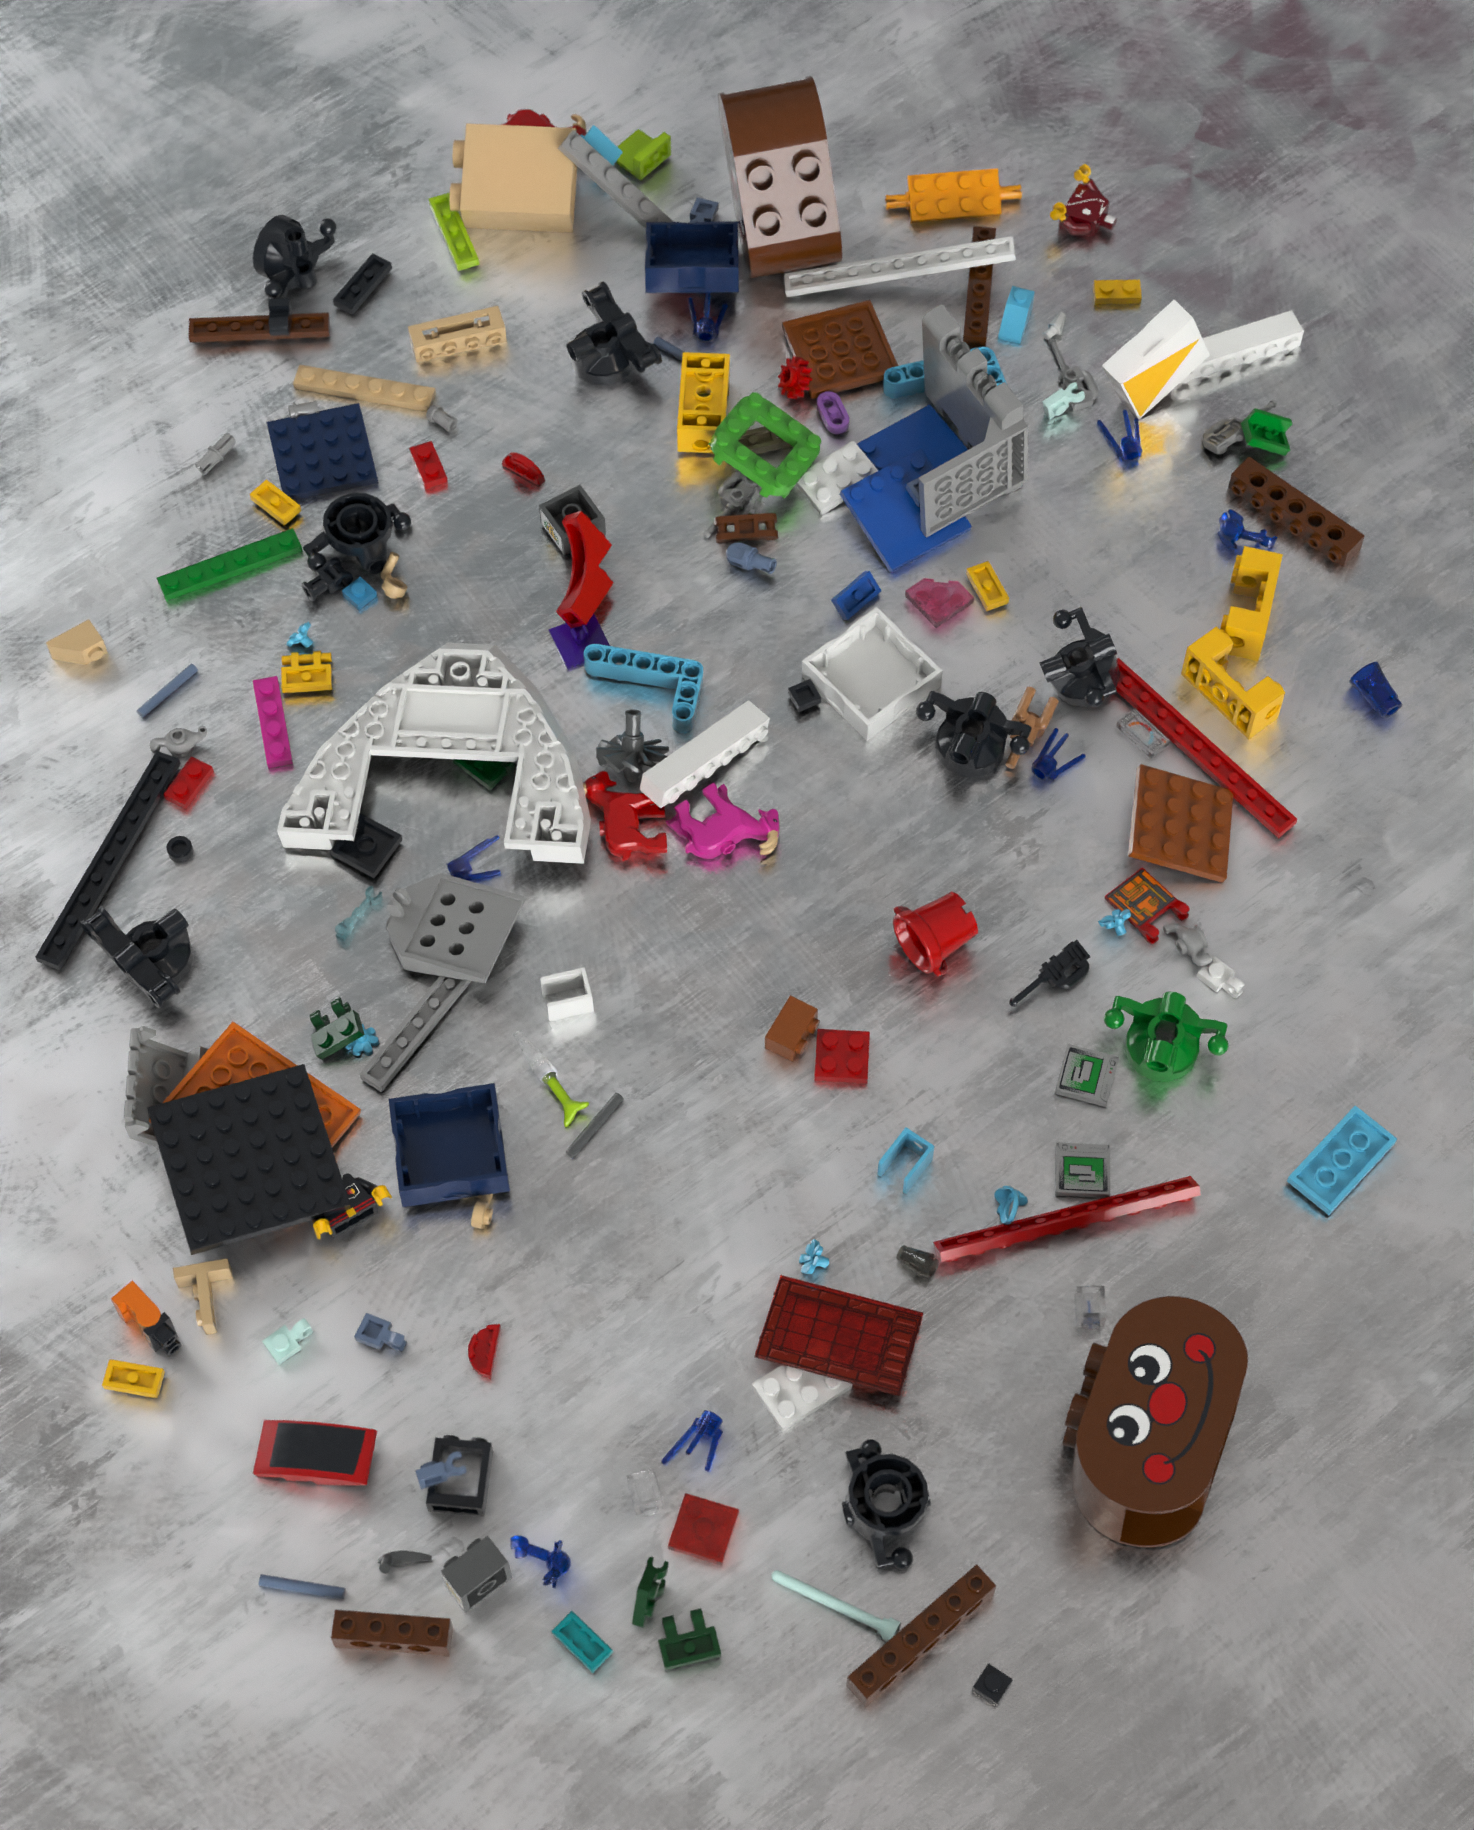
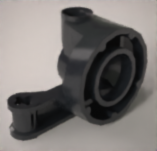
M600 282L597 287L589 291H582L583 301L596 317L597 324L584 329L576 335L574 340L566 343L575 374L582 380L594 385H610L623 380L631 373L633 367L639 373H643L645 368L655 363L657 365L662 363V357L658 348L642 337L631 314L628 312L623 313L616 304L605 282Z
M102 906L88 920L80 922L87 935L117 964L128 981L141 989L157 1008L160 1009L163 1007V1002L172 995H178L181 992L177 984L189 973L193 962V952L187 931L189 924L176 908H173L159 920L146 921L132 928L127 935L121 931L110 914ZM155 943H161L158 946V948L154 950H148L147 954L143 955L142 951L147 946Z

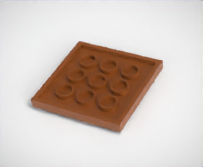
M871 300L782 322V329L793 356L808 360L809 364L807 367L812 368L810 373L812 381L808 385V393L811 399L818 398L823 392L838 393L884 381L885 371L891 367L898 366Z
M1140 764L1136 769L1128 857L1223 883L1227 879L1233 794L1223 787Z

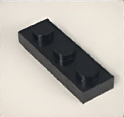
M372 253L333 298L334 306L353 315L391 271L392 263Z

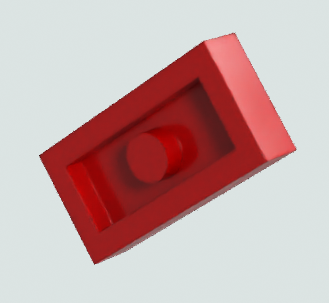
M432 441L409 448L410 455L425 489L448 482Z
M191 756L163 794L164 798L187 809L213 774V767Z

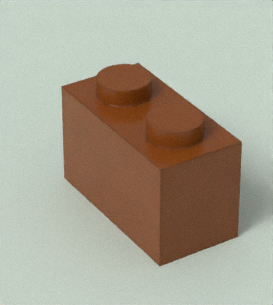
M790 995L765 1036V1048L793 1062L797 1054L801 1055L804 1052L808 1035L810 1033L814 1034L819 1026L818 1009Z

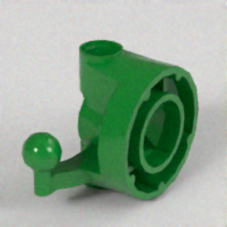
M1165 992L1162 998L1152 999L1143 1004L1130 998L1115 996L1112 1008L1104 1014V1023L1111 1029H1117L1123 1025L1124 1014L1121 1010L1133 1016V1022L1125 1039L1126 1057L1130 1066L1139 1075L1159 1082H1170L1180 1079L1192 1070L1199 1054V1042L1202 1033L1216 1034L1208 1041V1049L1212 1054L1221 1056L1226 1053L1229 1048L1228 1041L1225 1038L1228 1025L1216 1020L1200 1019L1199 1015L1189 1005L1185 1004L1186 998L1177 992ZM1155 1033L1169 1034L1174 1037V1040H1172V1043L1156 1040L1157 1036Z

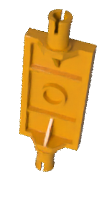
M998 168L908 175L907 192L898 195H885L886 210L906 208V210H909L911 223L1001 216L1002 200L1022 199V191H1020L1022 188L1021 184L1001 186L999 184Z

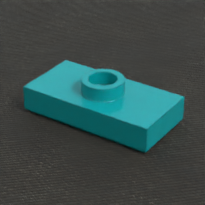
M573 1611L551 1631L592 1673L613 1653V1650Z

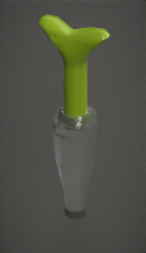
M522 1030L516 1031L513 1036L519 1043L531 1070L539 1082L549 1085L564 1109V1127L570 1126L577 1111L585 1109L589 1102L572 1100L557 1080L558 1072L551 1061L526 1037Z

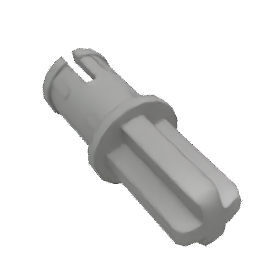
M225 433L213 447H208V452L195 463V467H200L198 470L202 474L207 475L219 461L222 462L224 460L223 456L235 445V438L229 433Z

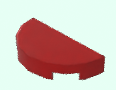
M511 452L503 459L502 466L534 484L541 486L545 482L544 475L539 467L526 456Z
M500 1324L487 1325L486 1328L472 1336L468 1345V1358L473 1369L479 1375L489 1379L492 1377L501 1329Z

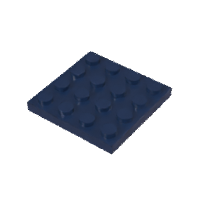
M359 403L322 410L319 413L302 415L297 419L296 417H287L267 422L282 492L294 501L378 483Z

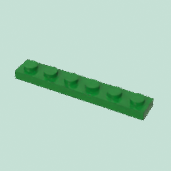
M291 528L157 577V582L167 602L303 552L294 529Z

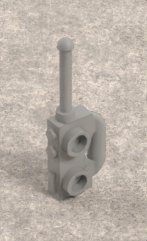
M1049 339V345H1051L1061 367L1058 380L1062 383V389L1065 390L1071 383L1076 382L1078 389L1073 394L1084 391L1085 398L1081 402H1070L1073 410L1093 406V401L1098 398L1099 391L1092 375L1087 371H1080L1079 367L1069 368V366H1066L1056 344V339ZM1082 381L1085 382L1088 390L1082 387Z
M1271 400L1269 404L1260 410L1268 412L1277 406V402ZM1233 417L1231 420L1224 419L1207 429L1202 436L1204 448L1215 454L1225 453L1227 447L1244 439L1241 426L1243 420Z
M738 470L734 471L719 488L721 503L725 505V510L719 516H728L729 513L734 511L738 513L740 510H743L745 504L750 502L751 497L759 490L760 486ZM739 481L740 484L736 488L731 489ZM715 522L703 532L705 538H709L717 528Z

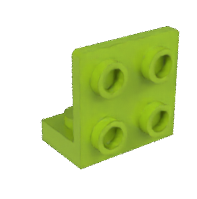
M637 129L617 146L623 153L615 163L639 180H642L671 155V136L663 132L658 137L652 139Z

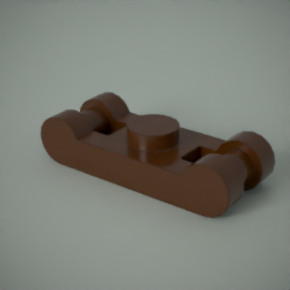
M777 514L731 515L714 518L715 526L718 530V533L715 535L716 543L778 539V530H775V523L777 522ZM758 523H764L766 530H759ZM734 525V532H727V526Z

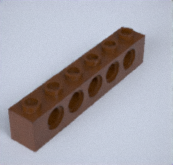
M973 226L972 243L995 239L996 228ZM993 264L969 268L963 341L966 342L969 349L986 347Z
M1248 457L1231 474L1228 488L1235 495L1244 498L1254 508L1260 509L1270 516L1273 521L1289 529L1293 535L1299 536L1312 548L1318 549L1328 556L1331 561L1337 562L1344 567L1361 549L1365 537L1364 534L1251 457Z
M976 1564L847 1676L846 1686L867 1707L988 1601L995 1593V1583Z

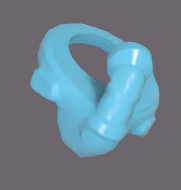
M1003 1186L997 1189L994 1194L999 1203L997 1213L1000 1214L1001 1223L1005 1225L1012 1223L1018 1205L1024 1206L1028 1203L1027 1197L1012 1186ZM1013 1201L1012 1211H1011V1214H1010V1216H1009V1208H1010L1011 1202Z

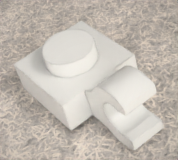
M1215 956L1212 957L1211 963L1203 966L1197 973V978L1216 993L1223 988L1230 996L1236 999L1243 992L1241 988L1244 986V983L1233 977L1234 970Z

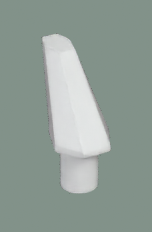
M1062 311L1055 316L1048 324L1049 328L1043 332V337L1046 340L1051 339L1054 335L1059 336L1062 334L1066 316Z

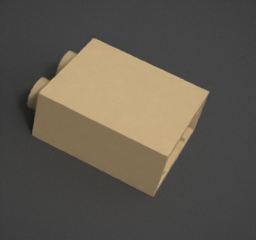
M466 124L465 140H454L453 167L463 168L462 183H451L450 211H460L465 228L573 233L577 166L558 148L573 130L576 131V128Z

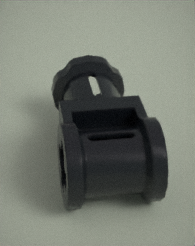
M332 558L323 567L316 570L317 577L309 582L301 583V586L308 599L314 602L316 597L325 591H328L331 595L337 590L346 588L353 581V575L342 567V562L339 558Z

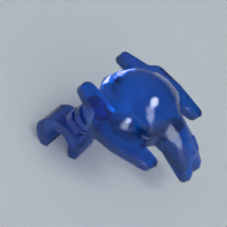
M1232 509L1228 510L1229 518L1227 512H1224L1219 518L1220 532L1218 531V536L1226 548L1237 549L1235 541L1241 538L1258 542L1268 548H1272L1277 540V536H1266L1267 530L1262 529L1260 533L1245 530L1243 526L1244 518Z
M524 1536L511 1537L510 1548L515 1549V1558L520 1559L529 1555L546 1561L549 1572L543 1577V1580H545L543 1585L547 1586L552 1583V1588H556L558 1578L564 1576L571 1567L570 1557L561 1550L563 1541L555 1542L554 1550L550 1552L544 1548L529 1544L528 1539Z

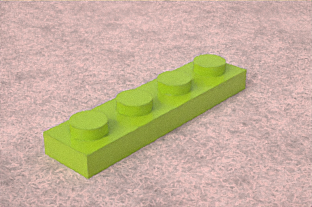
M449 192L428 198L456 269L460 271L479 265V258L459 212L450 211Z

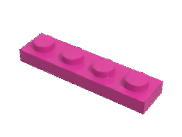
M273 676L253 680L268 769L291 765L293 760L278 677Z

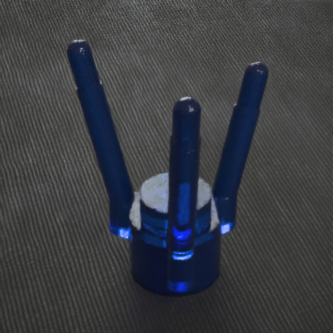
M710 292L705 293L704 317L700 318V321L697 322L693 300L691 297L688 298L693 335L700 341H712L714 337L719 336V328L728 305H723L715 324L713 319L709 317Z
M1124 409L1122 411L1127 436L1121 439L1120 445L1117 444L1103 422L1098 420V425L1114 447L1117 457L1123 456L1124 460L1132 461L1141 456L1143 451L1140 444L1138 418L1134 419V438L1127 410Z
M1058 728L1053 730L1038 758L1032 763V772L1043 781H1047L1048 778L1054 781L1059 774L1086 757L1085 754H1081L1056 770L1058 763L1053 757L1069 737V734L1065 733L1050 753L1046 755L1059 731Z
M496 835L490 840L486 839L462 856L446 863L451 876L471 881L499 875L500 870L469 875L468 872L472 871V867L468 860L499 840L500 837Z
M704 1410L700 1418H695L690 1428L662 1458L661 1463L665 1464L695 1431L696 1435L687 1448L686 1455L692 1453L701 1438L710 1440L712 1437L705 1465V1471H709L718 1440L723 1433L719 1429L723 1422L717 1414Z

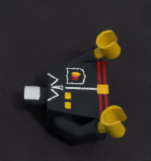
M349 1173L341 1176L351 1209L312 1220L317 1239H320V1235L324 1232H329L334 1239L378 1214L375 1201L381 1207L383 1205L381 1201L383 1198H392L386 1186H377L360 1177L353 1178Z

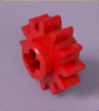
M793 356L792 359H786L787 366L781 365L782 371L778 375V378H780L778 387L783 388L782 395L797 400L798 397H804L803 390L809 391L808 385L812 381L810 377L812 368L807 367L809 364L808 360Z

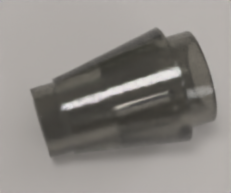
M905 1245L899 1249L896 1257L897 1260L901 1261L902 1264L920 1278L930 1279L935 1274L939 1265V1260L935 1258L934 1254Z

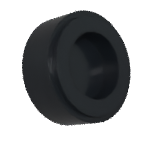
M176 836L167 843L168 856L175 862H185L193 854L192 843L187 837Z

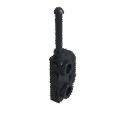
M1078 940L1070 942L1059 954L1051 956L1048 963L1044 962L1041 965L1042 968L1039 969L1041 973L1038 975V978L1013 999L1011 998L1009 1004L1013 1007L1017 1006L1018 1002L1042 982L1048 981L1052 987L1057 985L1061 989L1073 987L1088 973L1089 963L1087 959L1090 958V955ZM1073 964L1075 967H1078L1070 976L1067 977L1064 974Z

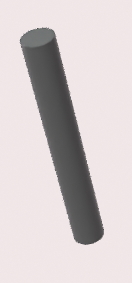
M616 1092L565 1152L574 1158L624 1098Z

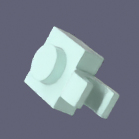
M1076 382L1071 383L1064 391L1061 388L1042 401L1044 413L1049 419L1064 413L1069 407V402L1078 403L1085 398L1083 390L1078 394H1073L1078 389Z
M303 1318L290 1331L284 1325L262 1340L277 1364L280 1365L302 1350L298 1342L311 1335L313 1330L306 1319Z

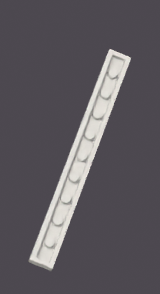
M1013 236L784 273L785 292L787 297L1013 261L1016 260Z

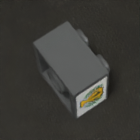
M581 485L539 505L540 523L564 556L571 553L569 538L562 524L566 515L582 511L590 518V521L596 528L606 535L605 517Z
M488 1535L482 1540L481 1538L474 1540L467 1547L468 1551L460 1557L454 1556L444 1564V1569L441 1570L446 1588L465 1613L469 1612L512 1579L508 1561Z

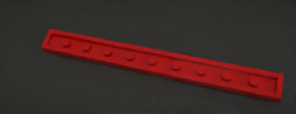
M1117 658L1120 677L1116 691L1216 783L1228 789L1233 794V798L1277 838H1280L1296 824L1297 818L1120 658Z
M1191 1176L1012 1221L1008 1225L1001 1224L934 1241V1250L941 1262H954L963 1256L984 1254L986 1250L1008 1248L1012 1244L1021 1241L1032 1242L1041 1236L1059 1235L1064 1230L1086 1228L1091 1223L1099 1221L1110 1222L1119 1216L1137 1215L1142 1210L1150 1208L1160 1209L1169 1203L1177 1201L1187 1202L1193 1197L1201 1195L1200 1186Z

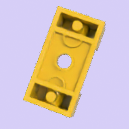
M683 352L677 423L678 452L713 453L711 446L708 445L716 428L725 419L727 413V397L729 396L730 354ZM698 393H708L709 395L701 397Z
M1244 546L1242 556L1237 555L1230 582L1235 584L1233 593L1257 598L1255 611L1231 606L1229 615H1223L1220 630L1227 633L1234 642L1229 655L1255 661L1259 660L1283 554Z
M1216 626L1187 647L1181 675L1249 740L1278 719L1285 691L1278 682L1273 681L1269 676L1265 677L1248 691L1244 690L1241 683L1234 681L1226 671L1229 662L1227 658L1229 657V652L1232 651L1234 642L1227 633L1222 632Z

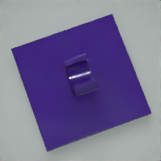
M595 614L592 615L586 625L570 628L565 623L548 629L567 669L584 663V650L588 645L601 644L610 646Z

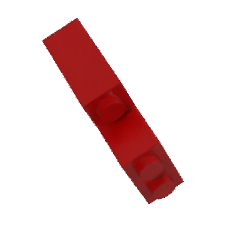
M582 511L568 514L562 521L571 546L572 573L568 590L556 613L570 628L588 623L614 583L607 576V573L599 567L612 544Z

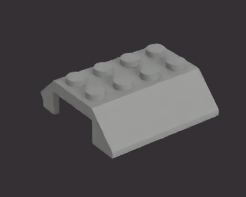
M142 1026L140 1028H133L130 1031L129 1047L131 1051H129L127 1071L129 1075H127L125 1096L127 1100H125L124 1106L125 1128L130 1139L158 1147L152 1124L149 1122L147 1107L162 1104L208 1049L199 1046L188 1053L150 1040V1038L156 1036V1030Z

